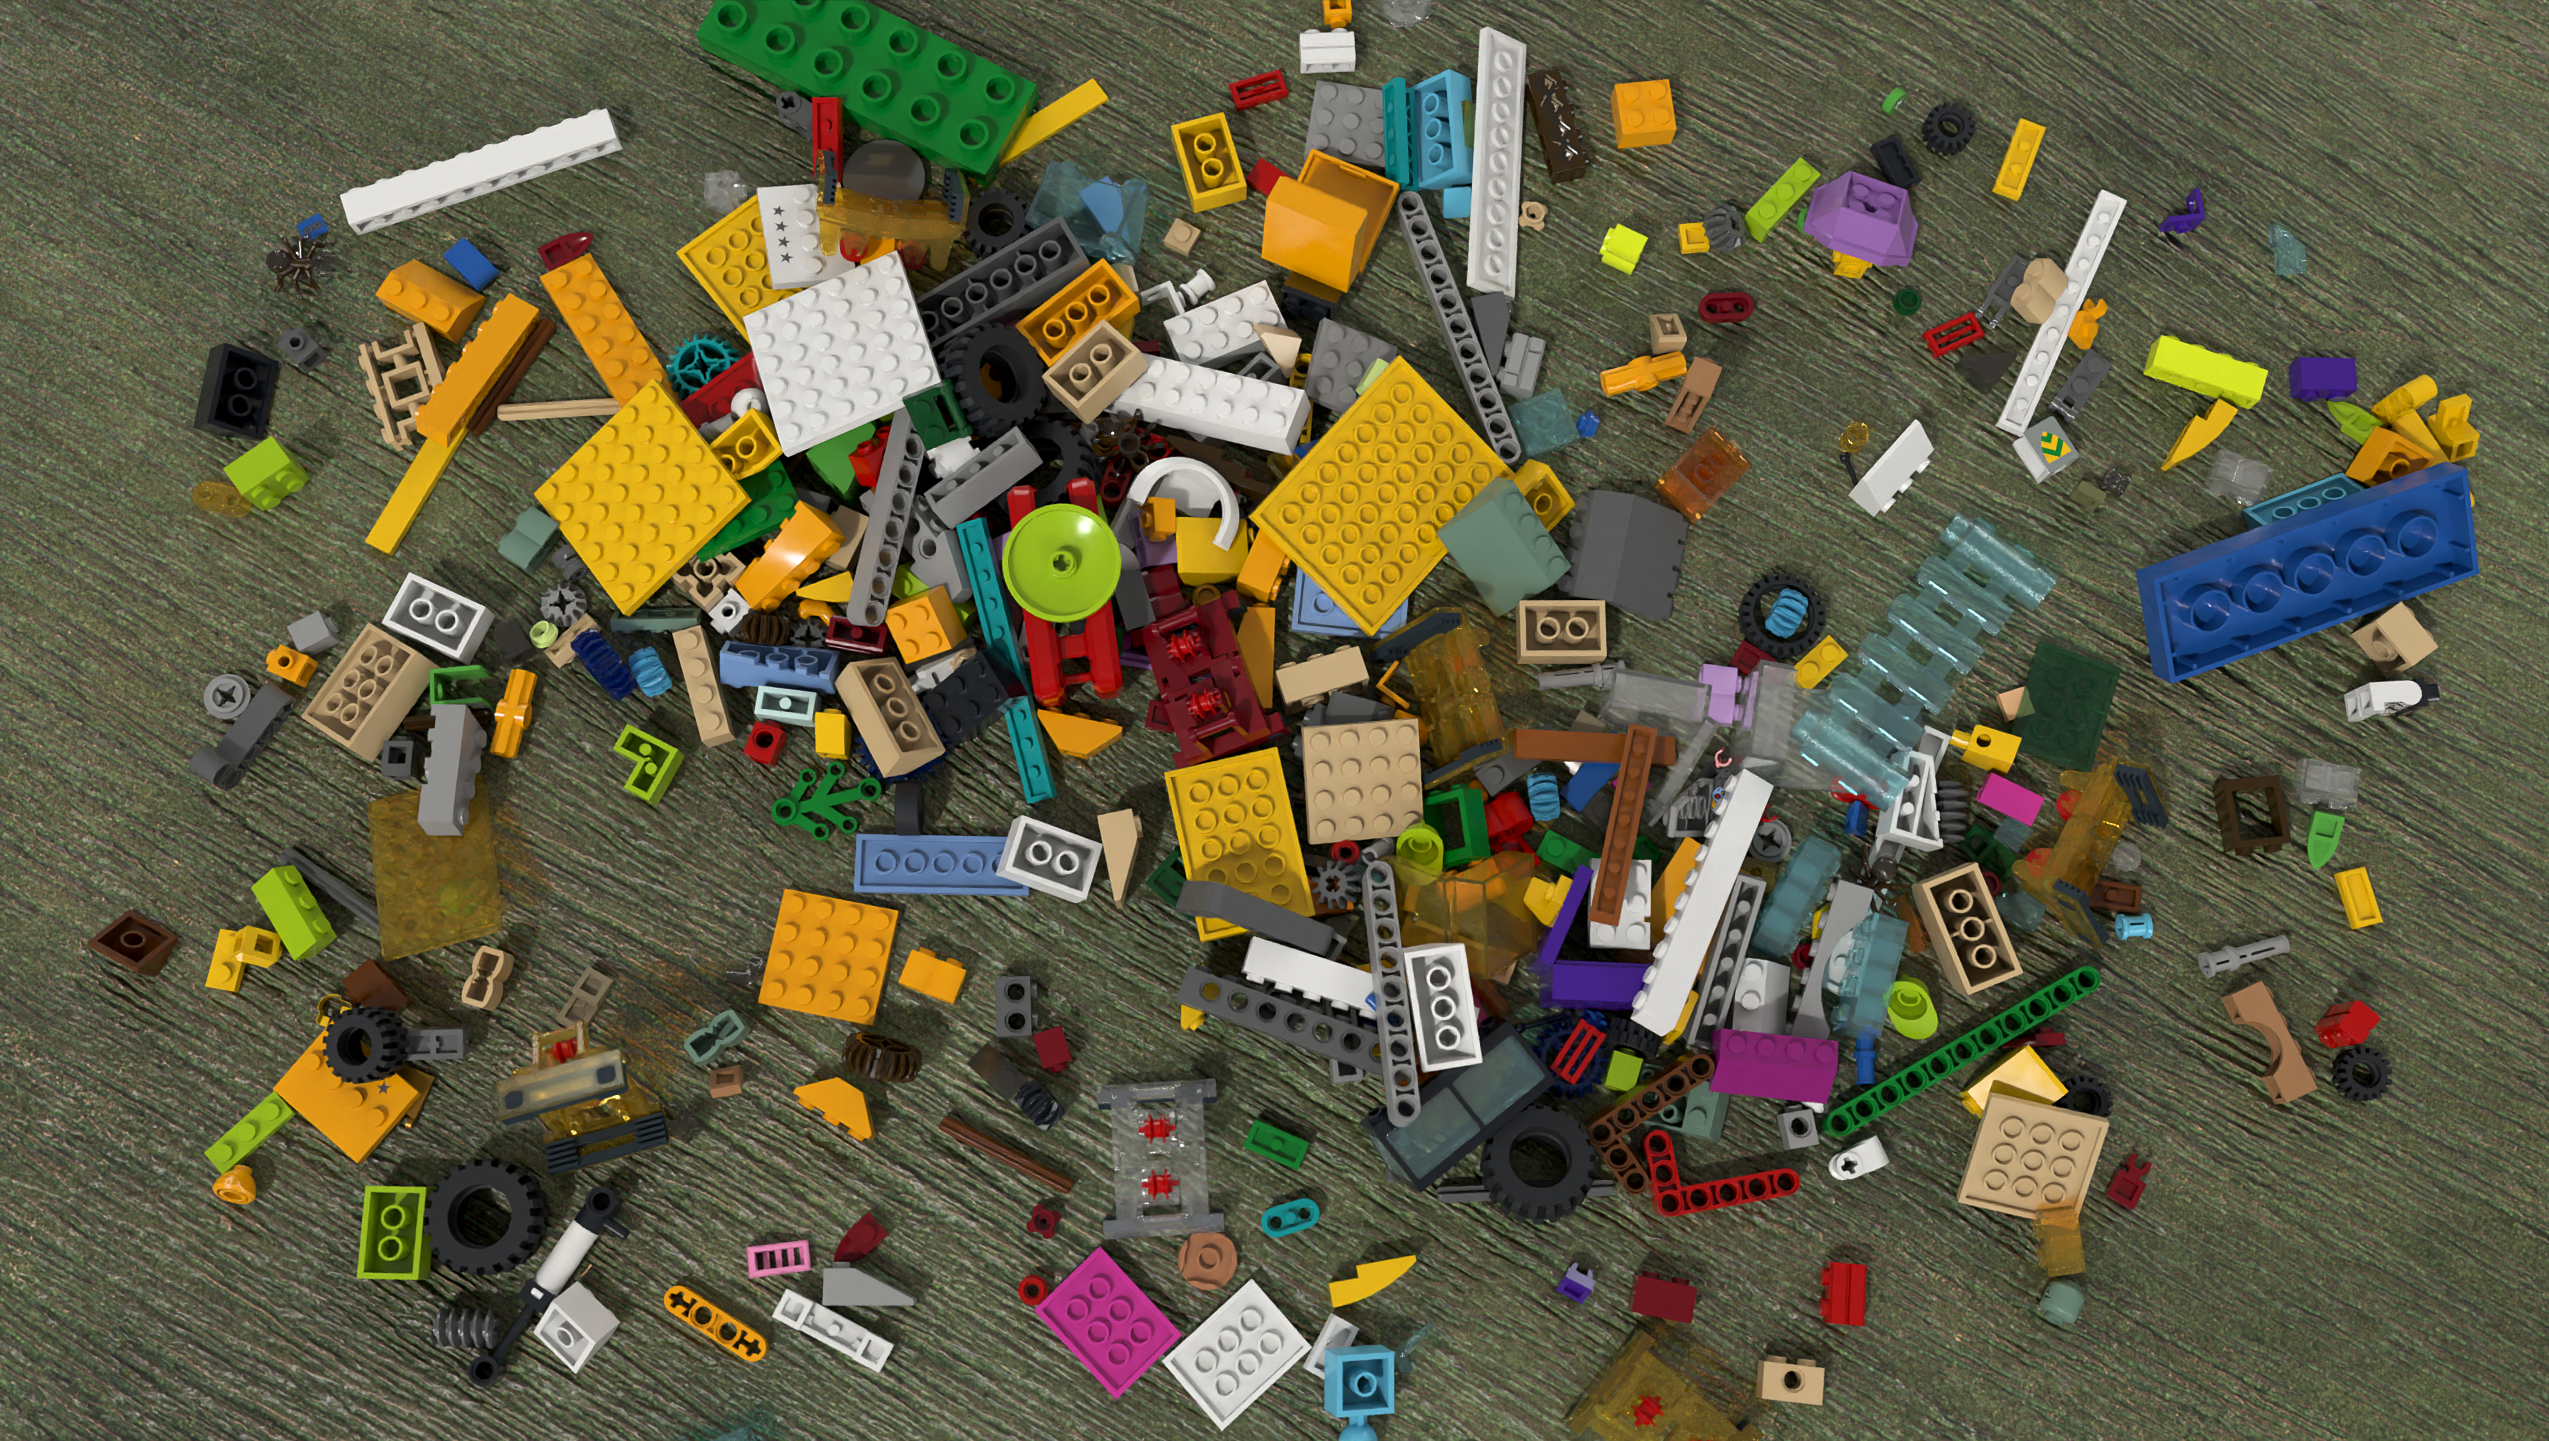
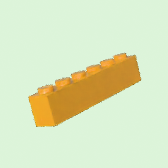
M511 293L507 295L504 301L499 300L496 303L492 317L489 321L484 320L477 331L478 336L473 342H467L463 348L460 360L450 365L446 373V379L442 384L437 383L430 395L431 399L426 405L422 404L415 413L414 418L416 419L417 432L446 448L453 442L539 323V309Z

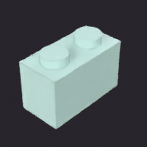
M759 685L754 714L760 721L770 720L776 723L815 727V713L820 712L822 700L815 692Z

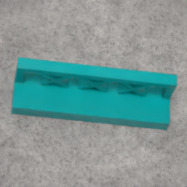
M1395 77L1382 86L1385 177L1400 184L1398 193L1406 191L1418 193L1414 89L1405 86V78Z

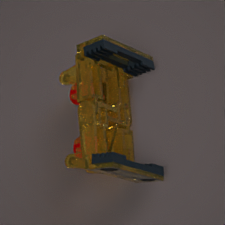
M1435 607L1368 647L1372 664H1393L1395 660L1402 664L1406 661L1417 702H1422L1421 715L1424 724L1431 732L1428 736L1439 766L1438 768L1421 773L1422 794L1441 788L1512 752L1510 747L1513 746V730L1517 728L1504 729L1494 694L1489 693L1491 683L1478 648L1486 646L1490 641V637L1483 629L1471 628L1466 607Z
M2111 756L2106 764H2099L2095 773L2066 770L2060 774V783L2068 791L2058 797L2056 808L2067 823L2054 849H2034L2029 853L2026 860H2017L2012 865L2013 873L2023 882V890L2049 908L2068 935L2098 950L2102 949L2110 937L2104 925L2098 924L2089 908L2091 903L2089 896L2099 879L2100 871L2105 868L2128 821L2133 822L2135 819L2136 823L2140 824L2142 821L2144 825L2148 822L2149 826H2153L2154 823L2156 828L2161 826L2162 829H2165L2171 815L2147 764Z
M584 1019L577 1021L576 1025L543 1034L540 1032L532 1033L533 1064L513 1069L510 1079L496 1082L499 1118L505 1126L533 1119L538 1115L553 1131L543 1134V1140L546 1143L544 1146L546 1148L545 1153L547 1154L548 1172L553 1177L671 1145L664 1107L660 1102L648 1104L647 1098L625 1070V1057L619 1049L610 1051L606 1045L590 1048L588 1029ZM555 1043L551 1048H547V1049H546V1054H547V1064H546V1057H545L544 1046H545V1045H549V1044ZM569 1059H573V1060H574V1061H572V1062L567 1063V1060H569ZM607 1103L617 1114L586 1123L583 1110Z

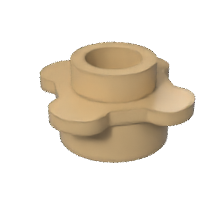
M1524 202L1521 206L1523 212L1522 216L1518 218V224L1521 227L1530 226L1534 227L1537 231L1542 230L1545 225L1543 222L1544 216L1548 213L1547 207L1538 202Z

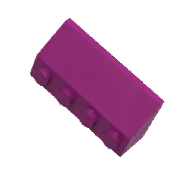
M1721 1028L1712 1032L1711 1058L1714 1063V1072L1709 1078V1092L1826 1104L1837 1073L1838 1041Z

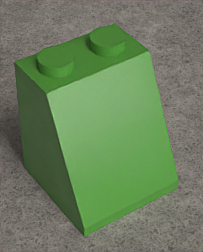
M875 420L819 443L806 453L816 473L851 509L856 507L865 486L859 484L848 455L857 449L858 444L871 439L877 434L876 432L879 429Z

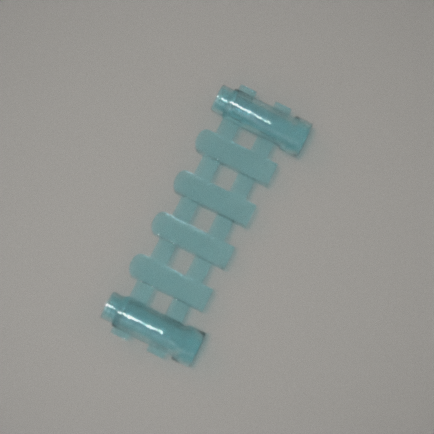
M1960 512L1957 514L1939 538L1941 542L1951 548L1950 551L1952 553L1946 561L1935 555L1923 561L1916 572V580L1925 588L1916 600L1907 594H1901L1893 600L1887 609L1886 616L1896 626L1886 639L1877 633H1871L1863 639L1857 648L1856 655L1866 666L1856 679L1848 673H1840L1831 681L1826 689V697L1835 706L1828 716H1821L1809 707L1789 733L1790 737L1801 744L1800 748L1802 750L1799 754L1816 767L1820 762L1841 777V780L1838 782L1855 796L1862 792L1867 796L1866 800L1884 813L1896 801L1913 778L1911 773L1896 762H1889L1885 757L1893 747L1907 756L1926 730L1914 722V718L1923 706L1935 715L1945 706L1956 689L1943 681V679L1952 667L1966 676L1985 651V649L1972 641L1981 628L1996 636L2013 614L2014 610L2001 601L2009 592L2015 596L2013 598L2015 601L2033 612L2060 578L2059 575L2042 563L2040 565L2033 561L2035 556L2019 544L2014 548L1994 534L1996 528L1980 517L1977 520L1973 519L1971 521ZM1969 565L1991 579L1984 589L1963 575ZM1942 600L1964 614L1955 628L1933 613ZM1913 639L1935 653L1925 667L1904 653ZM1883 678L1905 693L1895 707L1874 693V690ZM1853 718L1875 733L1867 745L1845 730Z

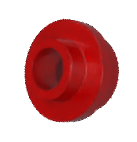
M1348 840L1335 842L1331 849L1332 860L1336 864L1339 860L1346 861V867L1356 864L1360 858L1358 844L1355 841ZM1342 848L1350 850L1351 855L1349 858L1341 857L1340 850Z
M1029 1275L1020 1282L1018 1295L1025 1304L1035 1306L1046 1299L1048 1285L1042 1277ZM1031 1284H1035L1039 1288V1293L1036 1296H1031L1028 1293V1287Z

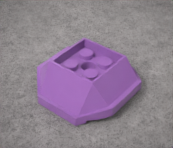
M1848 171L1836 180L1814 190L1802 231L1808 235H1813L1818 242L1827 248L1879 266H1893L1897 264L1899 266H1907L1911 259L1918 223L1912 214L1907 190L1853 171Z

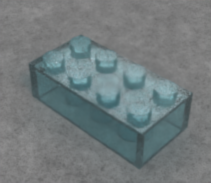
M1812 835L1798 843L1754 923L1748 945L1774 960L1783 955L1786 956L1789 952L1793 953L1800 941V937L1797 936L1798 932L1802 927L1806 928L1814 915V912L1810 911L1816 901L1820 902L1828 889V887L1824 886L1825 882L1829 877H1834L1841 865L1838 858L1842 852Z
M1874 912L1854 926L1852 932V939H1855L1853 950L1848 951L1845 960V967H1848L1846 978H1842L1838 987V995H1841L1839 1006L1834 1007L1830 1020L1831 1023H1834L1833 1032L1863 1041L1881 1037L1909 922Z

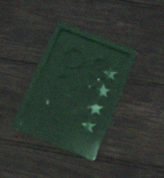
M2040 640L2036 645L2024 683L2023 694L2009 732L2011 735L2022 738L2017 751L2086 776L2089 775L2122 669Z

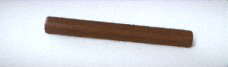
M546 317L540 320L466 425L469 432L476 436L482 435L496 415L498 405H502L555 331L557 326L552 320Z
M945 1116L940 1123L939 1129L1064 1194L1070 1193L1074 1181L1067 1176L950 1116Z

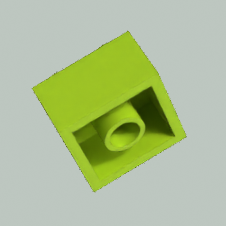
M272 435L223 468L241 495L262 511L276 507L282 498L290 493L299 491L311 479L293 453Z

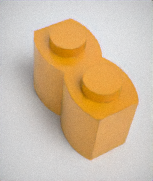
M920 947L919 951L911 950L898 983L914 991L955 1005L967 976V971L962 969L964 964L951 958H947L946 962L935 958V952Z

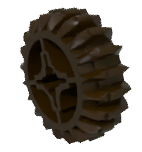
M869 1032L852 1033L847 1036L846 1043L843 1044L842 1063L849 1070H854L856 1074H862L875 1080L894 1083L912 1082L917 1078V1074L922 1066V1054L919 1049L914 1045H909L907 1042L889 1037L888 1035L884 1036Z

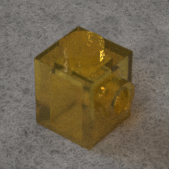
M1745 856L1740 868L1754 876L1761 877L1767 882L1763 895L1767 896L1773 892L1778 863Z

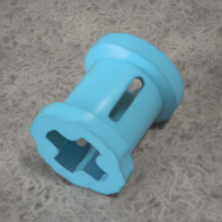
M2141 913L2140 916L2126 917L2124 914H2118L2115 919L2117 937L2119 940H2126L2127 937L2142 936L2144 939L2151 938L2153 922L2150 914Z

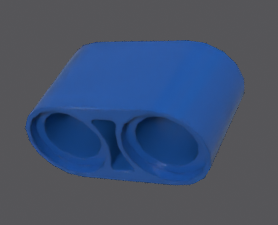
M464 237L442 255L478 292L500 274Z

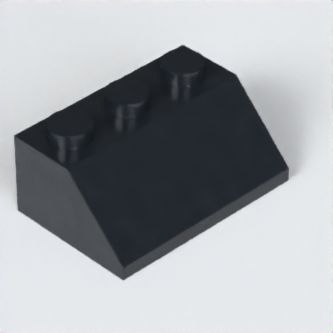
M227 343L210 348L193 428L220 437L262 441L279 361Z

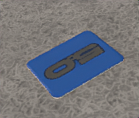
M315 214L297 224L302 237L308 239L305 242H309L328 231L320 214Z

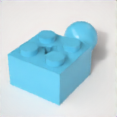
M1383 1345L1324 1348L1325 1410L1336 1418L1349 1417V1424L1342 1429L1339 1441H1378L1375 1430L1367 1424V1415L1394 1413V1351Z

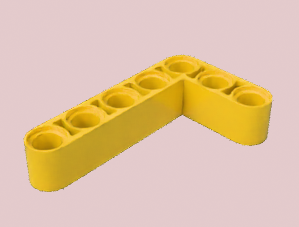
M2423 374L2399 387L2374 405L2371 409V414L2384 423L2383 429L2397 433L2436 457L2431 466L2445 461L2451 463L2415 411L2434 398L2438 391L2433 379ZM2470 492L2471 507H2473L2475 500Z

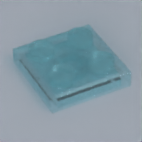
M1560 388L1508 406L1507 408L1509 417L1528 460L1575 443L1581 438Z

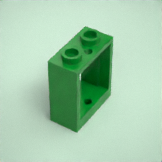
M1468 784L1454 785L1451 787L1452 791L1446 792V790L1433 791L1429 793L1430 797L1422 799L1425 824L1435 828L1443 842V869L1491 858L1481 789L1469 788ZM1459 800L1465 847L1447 851L1441 805Z

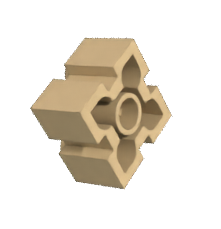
M731 552L720 554L703 563L700 562L697 554H695L670 577V580L685 594L689 592L694 602L708 614L724 598V594L732 588L735 592L738 591L735 583L747 568ZM707 571L711 573L710 575L704 576V574Z

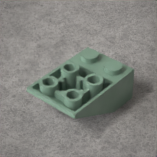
M1642 1063L1636 1086L1664 1067ZM1672 1075L1668 1078L1667 1084L1677 1086L1681 1083L1682 1077ZM1707 1079L1641 1124L1719 1143L1730 1094L1709 1092V1079ZM1649 1091L1643 1095L1642 1100L1651 1103L1657 1099L1658 1094ZM1629 1108L1626 1119L1630 1118L1633 1114V1111Z

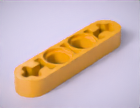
M674 1286L665 1293L664 1305L671 1313L744 1360L755 1362L767 1355L769 1344L763 1335L690 1288ZM683 1292V1300L689 1304H693L694 1299L698 1301L690 1309L688 1316L685 1312L689 1308L684 1305H677L676 1307L673 1305L675 1303V1300L672 1298L673 1294ZM703 1306L708 1307L712 1313V1318L707 1324H700L696 1319L697 1310ZM730 1322L736 1326L737 1334L734 1339L725 1340L721 1335V1328L724 1324ZM744 1331L748 1333L744 1337L745 1340L751 1343L756 1340L760 1342L758 1344L759 1349H761L760 1353L750 1355V1348L744 1343H741L739 1348L735 1346L742 1339Z

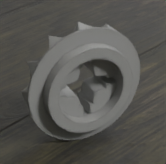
M559 582L553 587H548L545 595L541 596L542 604L540 609L545 619L558 627L572 626L586 613L587 598L584 592L573 583ZM561 595L567 601H572L566 605L565 615L562 609L556 606V604L561 602Z
M220 675L213 679L205 690V707L217 718L224 720L239 718V715L248 706L249 701L252 700L250 694L251 687L243 678L237 675ZM223 691L231 694L234 691L232 696L235 698L236 703L227 701L224 704L226 699L220 692Z
M1779 820L1769 823L1764 822L1763 826L1756 829L1749 845L1748 853L1756 861L1767 864L1782 860L1789 853L1792 844L1788 828ZM1774 831L1771 841L1776 846L1770 845L1762 850L1764 841L1760 839V836L1766 837Z

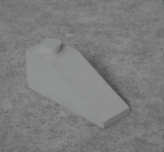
M832 1262V1268H824L822 1305H917V1298L859 1268H850V1262Z

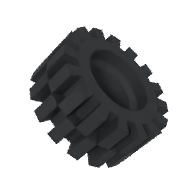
M1945 102L1943 106L1941 104L1937 105L1935 109L1931 110L1923 123V128L1921 129V134H1924L1922 137L1923 143L1929 141L1926 147L1929 150L1932 147L1936 148L1933 153L1937 155L1940 151H1943L1942 156L1947 157L1949 153H1951V156H1954L1958 151H1963L1975 133V129H1973L1976 125L1975 120L1970 121L1973 117L1972 113L1970 112L1966 115L1965 111L1967 108L1964 106L1961 110L1958 109L1959 103L1954 102L1952 107H1950V102ZM1941 122L1952 123L1958 130L1957 136H1945L1940 132L1939 124Z
M1612 1018L1605 1041L1617 1048L1621 1047L1637 1052L1636 1055L1656 1058L1662 1037L1637 1022Z
M2359 1047L2345 1050V1052L2337 1055L2339 1059L2334 1060L2332 1065L2336 1066L2330 1072V1074L2336 1075V1079H2331L2332 1083L2340 1086L2336 1089L2338 1093H2345L2343 1097L2353 1099V1101H2368L2380 1098L2382 1093H2387L2389 1088L2386 1085H2391L2393 1080L2387 1078L2388 1075L2393 1074L2392 1069H2386V1066L2390 1064L2388 1059L2382 1060L2381 1058L2384 1055L2381 1052L2374 1053L2375 1049ZM2357 1063L2366 1065L2370 1070L2371 1079L2365 1086L2357 1084L2353 1079L2352 1069Z
M2078 1076L2062 1082L2069 1092L2057 1100V1104L2053 1106L2076 1111L2073 1106V1098L2076 1093L2082 1091L2089 1094L2093 1100V1108L2088 1114L2106 1118L2111 1116L2112 1111L2109 1110V1107L2113 1106V1101H2109L2108 1097L2112 1096L2111 1092L2104 1090L2107 1086L2104 1083H2098L2099 1079L2095 1077L2089 1078V1076Z

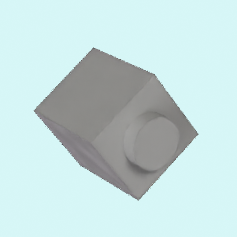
M320 611L287 626L298 651L309 657L340 643L336 634L339 632V628L335 620L331 616H325Z

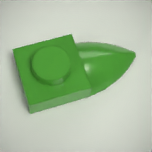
M2313 809L2306 837L2308 838V857L2314 869L2317 870L2322 867L2334 854L2345 817Z

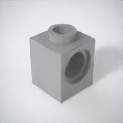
M1802 1105L1784 1108V1114L1777 1115L1784 1150L1819 1144L1812 1109L1803 1110ZM1795 1118L1799 1119L1803 1124V1131L1800 1135L1795 1134L1791 1129V1123Z

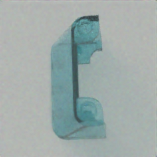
M1051 160L1025 217L1027 223L1036 230L1061 215L1084 254L1134 266L1140 253L1150 196L1147 184L1140 179L1132 178L1131 180H1125L1123 186L1083 177L1077 171L1078 167L1069 161L1060 163Z

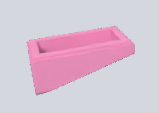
M808 1240L746 1248L749 1279L811 1270ZM793 1248H799L801 1265L795 1266ZM787 1249L788 1267H783L781 1250ZM775 1251L776 1268L770 1269L769 1252ZM757 1253H762L764 1270H758Z

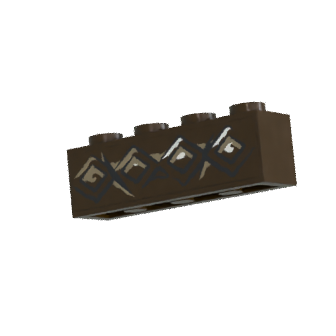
M1559 68L1527 74L1524 90L1551 185L1583 178L1586 167L1589 166L1587 152L1582 151L1580 145L1582 141L1581 130L1579 126H1575L1573 121L1575 111L1573 103L1567 100L1566 93L1568 92L1565 77H1561Z

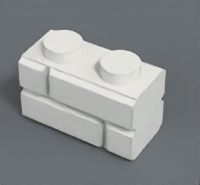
M1337 28L1332 30V32L1320 33L1319 30L1311 29L1299 34L1301 74L1355 71L1354 31L1347 32L1346 29Z

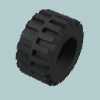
M994 188L989 189L990 193L985 194L984 191L978 193V199L972 197L969 200L970 207L968 206L967 215L964 213V216H962V229L967 247L977 259L982 257V260L1033 232L1029 208L1027 209L1024 200H1019L1018 195L1014 192L1008 195L1006 189H1001L999 193ZM1003 218L1013 223L1010 231L1002 236H990L982 231L984 226L993 219Z
M381 1006L353 1008L343 1011L342 1015H336L332 1019L334 1024H328L326 1028L328 1036H323L322 1042L326 1043V1049L322 1050L323 1056L327 1055L328 1061H326L328 1068L333 1067L332 1073L336 1077L342 1076V1081L347 1083L353 1082V1084L385 1080V1078L395 1075V1071L403 1067L401 1060H405L408 1057L409 1053L405 1051L406 1047H410V1040H406L405 1037L409 1033L407 1028H402L401 1025L404 1021L401 1017L394 1018V1011L385 1010V1007ZM364 1031L368 1033L372 1042V1051L368 1059L361 1049V1037Z

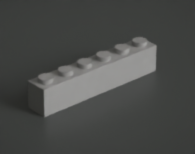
M1738 872L1715 928L1696 991L1699 997L1684 1031L1683 1037L1687 1044L1711 1050L1712 1032L1723 1029L1767 884L1761 877Z

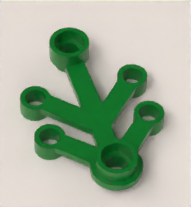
M834 761L829 764L827 768L828 773L812 798L800 802L807 788L814 786L818 781L816 772L806 768L800 772L799 781L790 795L775 801L771 809V815L777 824L781 826L796 824L811 833L813 838L819 842L829 839L830 829L825 824L814 823L802 814L814 811L840 826L845 834L852 835L859 828L858 822L855 818L851 816L846 817L831 807L864 799L867 802H875L882 795V786L874 778H865L859 783L858 788L828 795L836 781L842 779L846 774L844 765L841 762ZM835 766L842 768L839 775L832 774V769ZM807 773L813 774L811 782H804V776ZM870 786L876 788V793L872 796L866 794V790ZM786 807L791 808V814L788 817H783L782 810ZM853 821V829L845 830V823ZM819 828H825L826 834L823 837L816 836V831Z

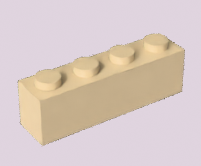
M701 625L672 633L702 742L709 748L736 740L707 632Z

